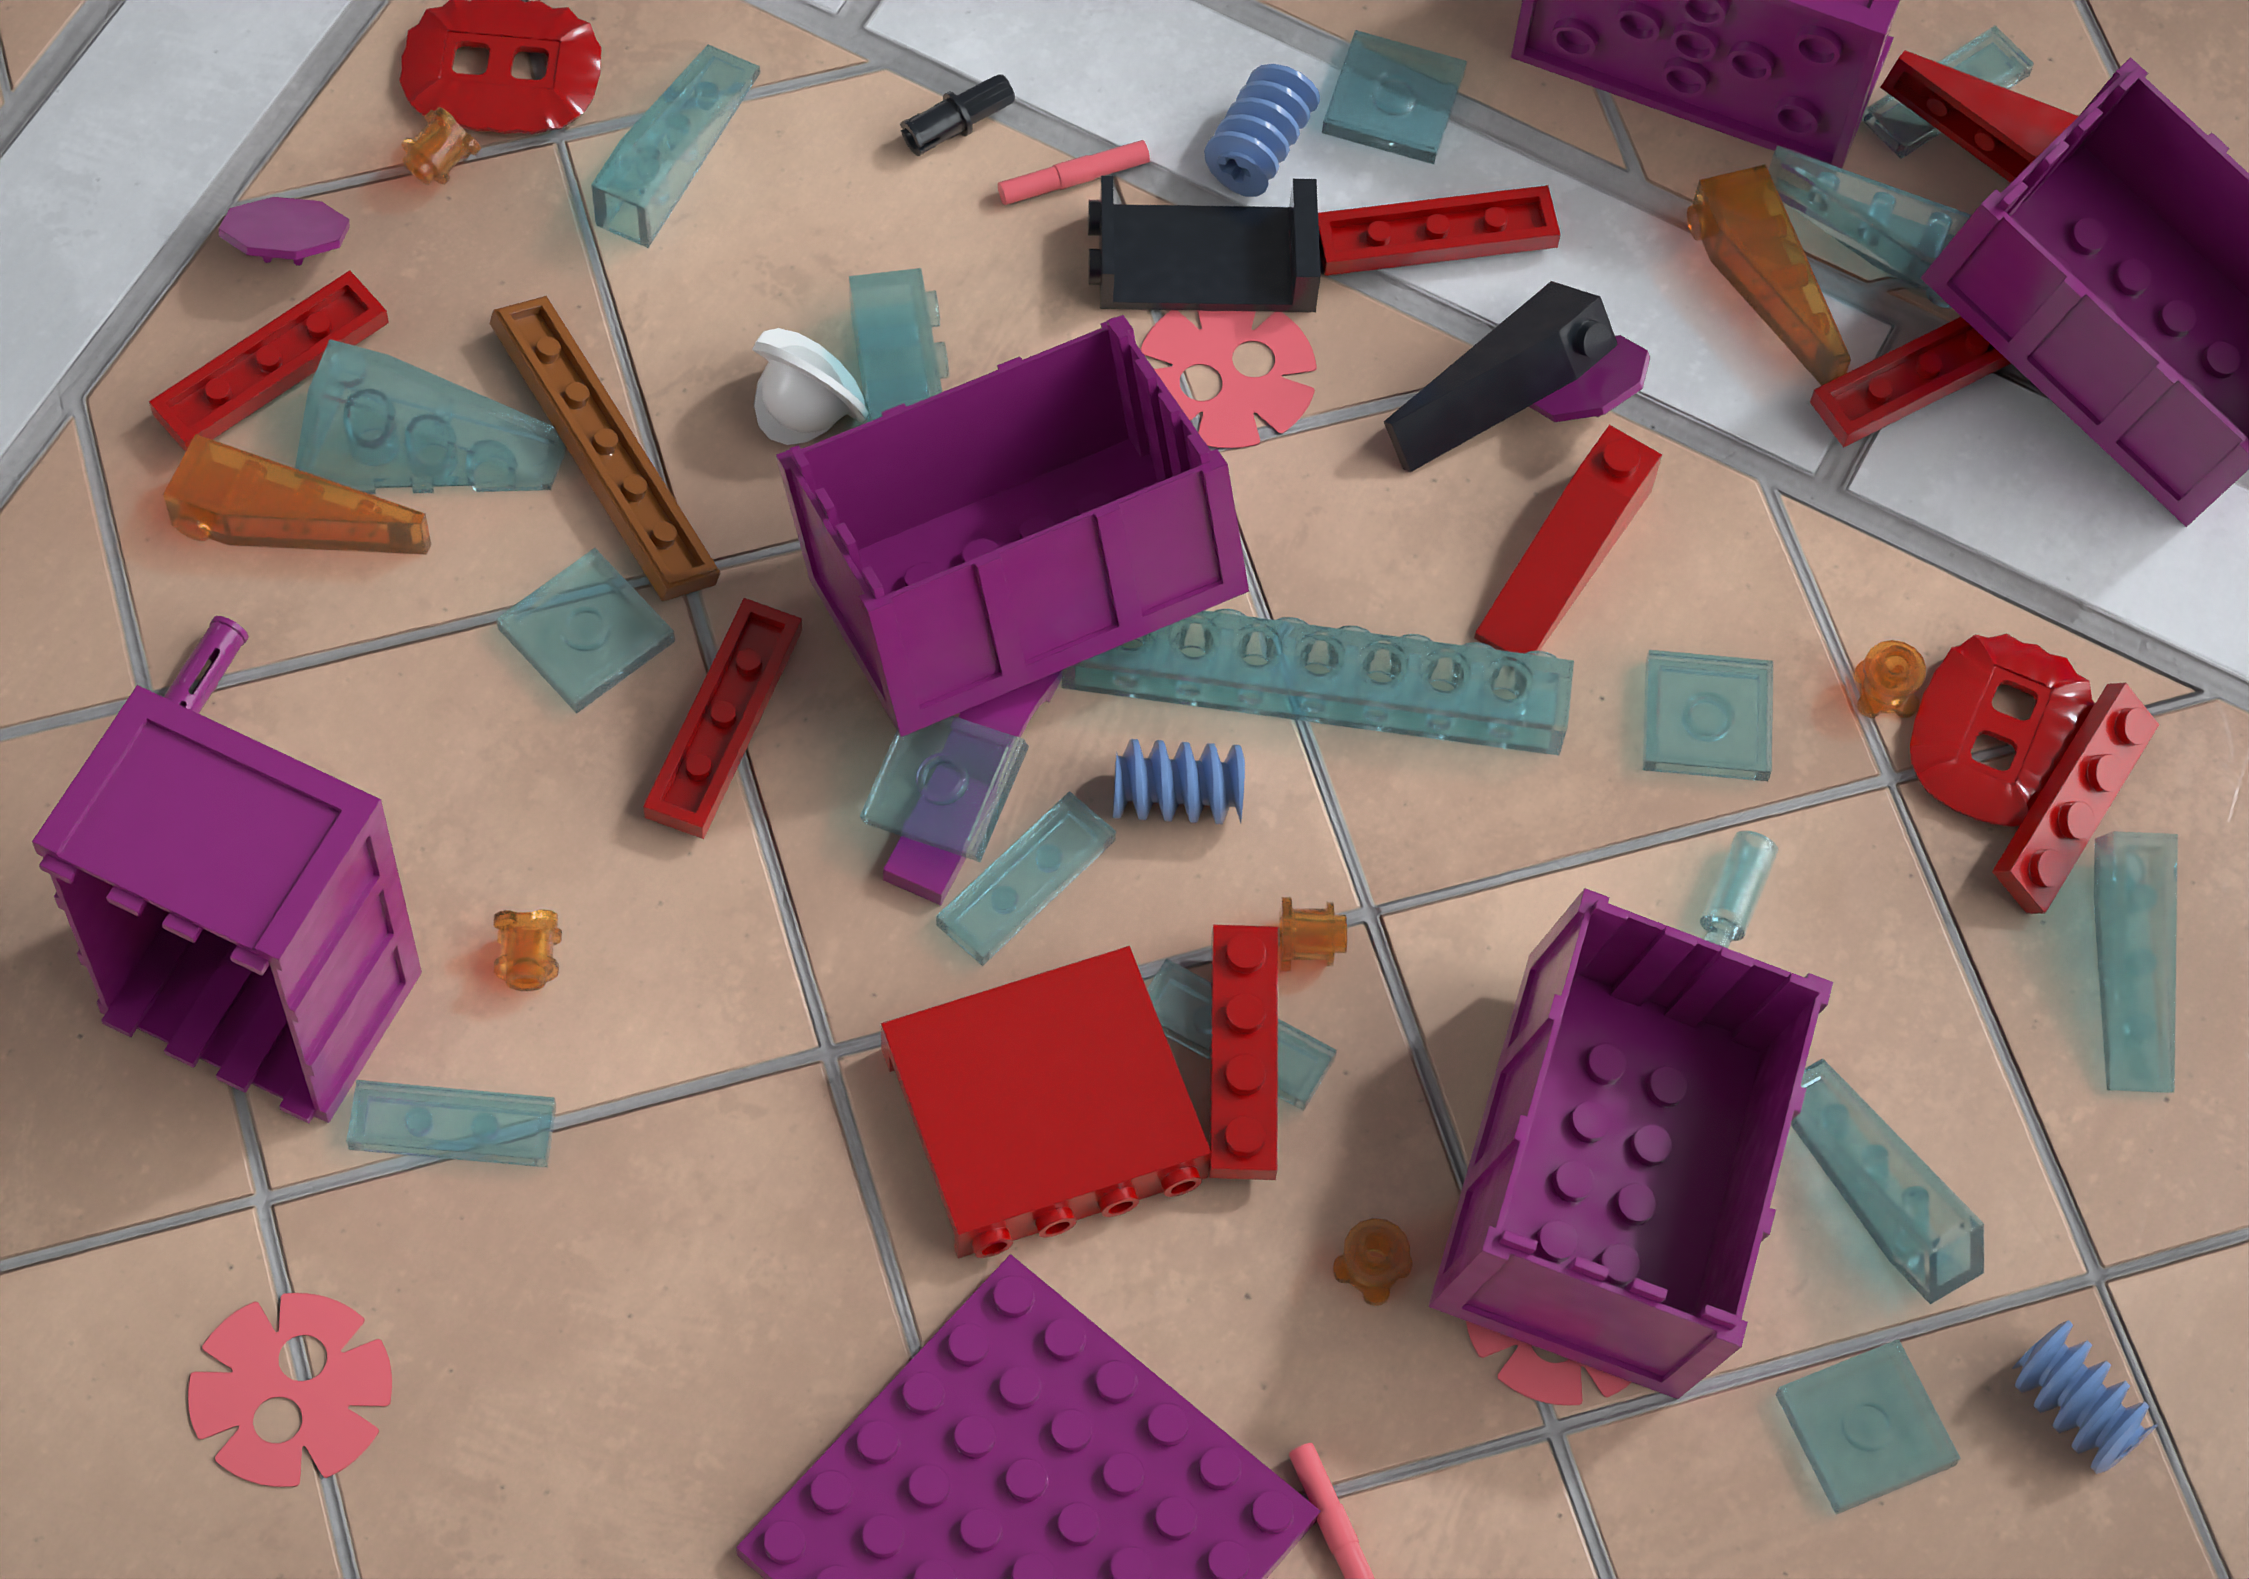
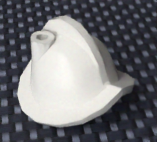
M780 328L764 331L760 335L752 350L764 357L768 364L757 383L754 408L758 426L769 439L786 445L805 443L827 432L846 414L861 424L866 420L869 412L865 407V400L856 380L843 364L825 348L797 332Z

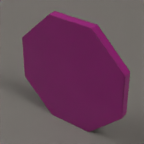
M270 197L229 208L219 227V237L246 255L262 257L265 263H270L273 258L292 259L296 266H300L305 257L340 248L350 228V219L322 201Z
M1617 335L1615 337L1618 345L1581 377L1529 407L1553 422L1595 416L1598 418L1601 415H1605L1643 389L1650 361L1649 352L1629 339Z

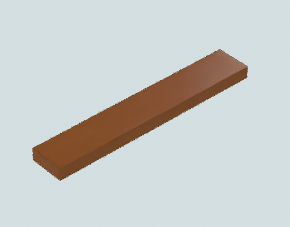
M543 296L494 309L489 324L661 601L664 602L715 586L721 573L548 297Z

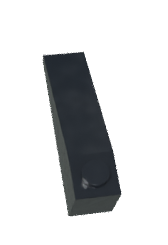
M1550 281L1388 417L1384 424L1402 468L1412 472L1572 383L1614 349L1618 343L1601 296Z

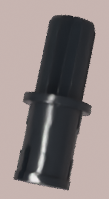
M1002 74L993 76L959 95L949 91L943 95V101L922 113L900 123L901 133L910 150L916 156H921L926 151L936 147V145L960 133L962 136L971 134L973 132V124L1012 104L1015 101V93L1008 79Z

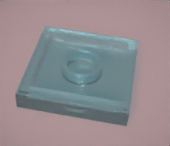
M1355 30L1323 121L1322 133L1435 164L1465 75L1467 61Z
M596 548L589 551L496 618L498 630L576 713L587 707L675 642L674 630Z
M1649 650L1646 658L1643 770L1768 782L1772 772L1773 661Z
M955 716L943 719L903 737H900L898 731H896L860 818L867 825L981 862L1029 746L1022 738Z
M1899 1339L1780 1386L1775 1394L1836 1515L1954 1467L1961 1459Z

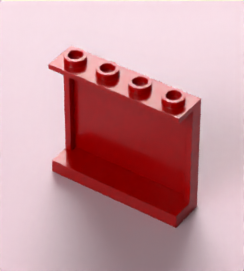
M1130 946L881 1023V1050L889 1072L895 1071L955 1234V1252L958 1259L974 1253L977 1258L992 1257L1009 1249L1013 1245V1241L1036 1233L1043 1238L1057 1236L1073 1228L1077 1223L1076 1220L1101 1213L1104 1217L1118 1216L1135 1208L1141 1199L1163 1192L1167 1197L1180 1196L1194 1190L1202 1183L1203 1179L1208 1178L1212 1152Z

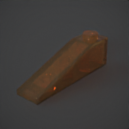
M1766 164L1700 179L1693 203L1687 208V222L1692 237L1696 241H1702L1711 263L1821 386L1846 374L1851 357Z
M195 434L163 493L172 526L186 537L196 541H206L209 538L229 546L427 555L432 545L426 513Z

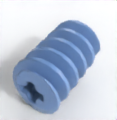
M1279 64L1261 65L1251 72L1246 85L1241 88L1236 102L1231 104L1225 119L1221 120L1215 135L1210 138L1204 149L1205 162L1211 173L1221 184L1245 197H1257L1266 192L1269 185L1268 180L1275 177L1279 169V163L1285 161L1290 151L1289 146L1296 143L1300 135L1299 129L1307 125L1311 117L1310 112L1315 111L1318 107L1320 95L1313 82L1301 72Z
M1130 739L1123 756H1118L1116 751L1113 818L1121 819L1128 801H1133L1139 820H1146L1153 803H1159L1164 821L1172 822L1179 804H1184L1190 823H1197L1204 806H1210L1215 824H1223L1230 807L1236 808L1241 824L1245 781V757L1241 746L1232 745L1225 761L1221 762L1215 743H1207L1199 761H1195L1189 742H1181L1174 759H1169L1164 741L1157 740L1148 758H1144L1138 739Z
M2068 1320L2048 1332L2014 1365L2012 1369L2023 1366L2015 1386L2021 1393L2040 1386L2042 1387L2033 1406L2040 1413L2059 1406L2061 1407L2052 1426L2058 1433L2066 1432L2079 1426L2080 1429L2071 1447L2078 1454L2098 1447L2099 1449L2090 1467L2096 1474L2108 1471L2119 1463L2158 1424L2145 1429L2141 1425L2149 1408L2145 1401L2127 1408L2122 1405L2130 1388L2127 1381L2108 1388L2102 1384L2111 1367L2107 1360L2088 1368L2083 1364L2092 1347L2088 1340L2068 1348L2065 1341L2073 1327V1324Z

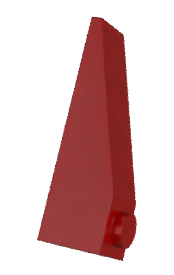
M1906 50L1899 56L1880 87L2010 183L2078 118V115Z
M1609 424L1573 475L1479 625L1474 639L1527 669L1652 492L1662 454Z

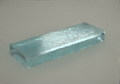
M1996 25L1938 62L2006 89H2010L2030 76L2034 65ZM1889 94L1867 107L1862 119L1900 159L1942 133Z
M1069 791L936 916V925L982 966L985 965L1115 842L1116 830Z
M1166 958L1147 988L1166 1037L1210 1060L1211 982ZM1278 1019V1097L1304 1111L1333 1064L1337 1050Z
M356 1080L346 1142L349 1150L548 1168L557 1107L555 1097Z

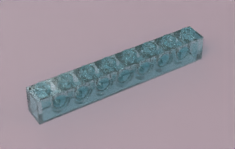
M1218 609L1214 612L1204 610L1135 639L1143 644L1141 647L1127 648L1120 645L1065 668L1062 673L1063 689L1559 756L1568 728L1574 660L1560 659L1544 651H1530L1523 654L1495 650L1490 645L1478 642L1466 643L1464 645L1434 642L1430 638L1419 634H1406L1397 637L1370 633L1367 629L1359 626L1350 625L1331 628L1309 625L1305 621L1293 617H1282L1272 620L1246 616L1242 612L1233 609ZM1194 647L1206 654L1192 657L1185 655L1180 650ZM1259 656L1268 663L1252 665L1244 661L1243 658ZM1319 664L1328 668L1330 672L1317 674L1309 671L1305 666ZM1383 673L1388 675L1392 681L1378 682L1371 679L1368 674ZM1444 681L1451 684L1455 689L1443 691L1433 687L1430 683ZM1498 689L1508 690L1515 694L1517 698L1503 699L1495 695L1493 691Z

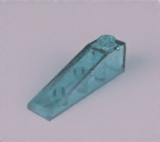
M708 44L623 136L591 184L596 226L649 248L758 78L760 66Z
M1780 146L1776 147L1763 187L1765 190L1912 294L1929 299L1939 307L1952 308L1921 279V276L1971 217V214Z
M2113 831L2095 838L2094 914L2106 1087L2108 1091L2174 1093L2178 834Z
M1823 1058L1806 1067L1801 1087L1807 1090L1801 1113L1792 1120L1791 1126L1889 1262L1929 1304L1934 1303L1984 1274V1223Z

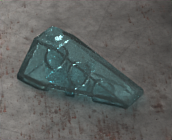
M329 339L308 389L294 475L296 480L353 495L376 494V488L412 487L413 493H434V487L471 486L476 492L551 490L567 448L555 428L550 424L388 354Z

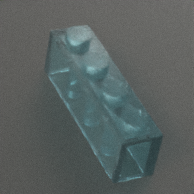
M916 268L849 276V308L865 407L869 412L867 421L870 422L882 417L881 412L905 403L907 407L941 393L940 379L949 378L947 351L944 341L934 343L932 327H940L938 298L936 290L925 291L922 269Z

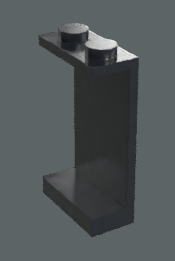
M1101 176L1100 200H1088V236H1099V249H1089L1088 284L1100 285V309L1316 312L1321 278L1317 179L1293 178L1289 207L1114 204L1113 176Z

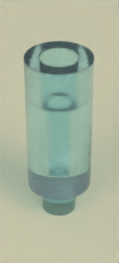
M1739 831L1735 834L1700 919L1702 927L1707 931L1704 940L1729 948L1731 941H1740L1744 938L1778 853L1777 845L1768 837L1753 831Z

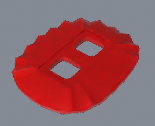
M449 0L441 7L426 9L419 23L408 30L406 48L401 56L402 70L399 81L411 106L427 119L450 128H464L476 132L492 131L502 134L523 133L533 135L562 129L585 113L593 101L601 74L602 47L596 40L591 23L579 19L569 7L551 8L540 0L529 2L522 0ZM460 47L488 49L490 53L487 70L480 75L453 71L456 50ZM519 52L546 54L548 56L546 75L539 80L513 77L512 68L515 55Z
M1975 634L1961 645L1951 647L1942 664L1935 670L1929 686L1923 693L1921 704L1915 717L1910 742V755L1916 777L1926 792L1960 814L1993 825L2020 826L2095 704L2092 699L2090 681L2077 674L2066 657L2049 654L2039 645L2022 643L2009 634L1990 638ZM2009 685L2031 694L2035 698L2036 704L2029 719L2019 720L1994 709L1992 699L1998 686ZM1979 735H1988L2013 746L2015 756L2008 770L2000 771L1973 759L1971 750Z

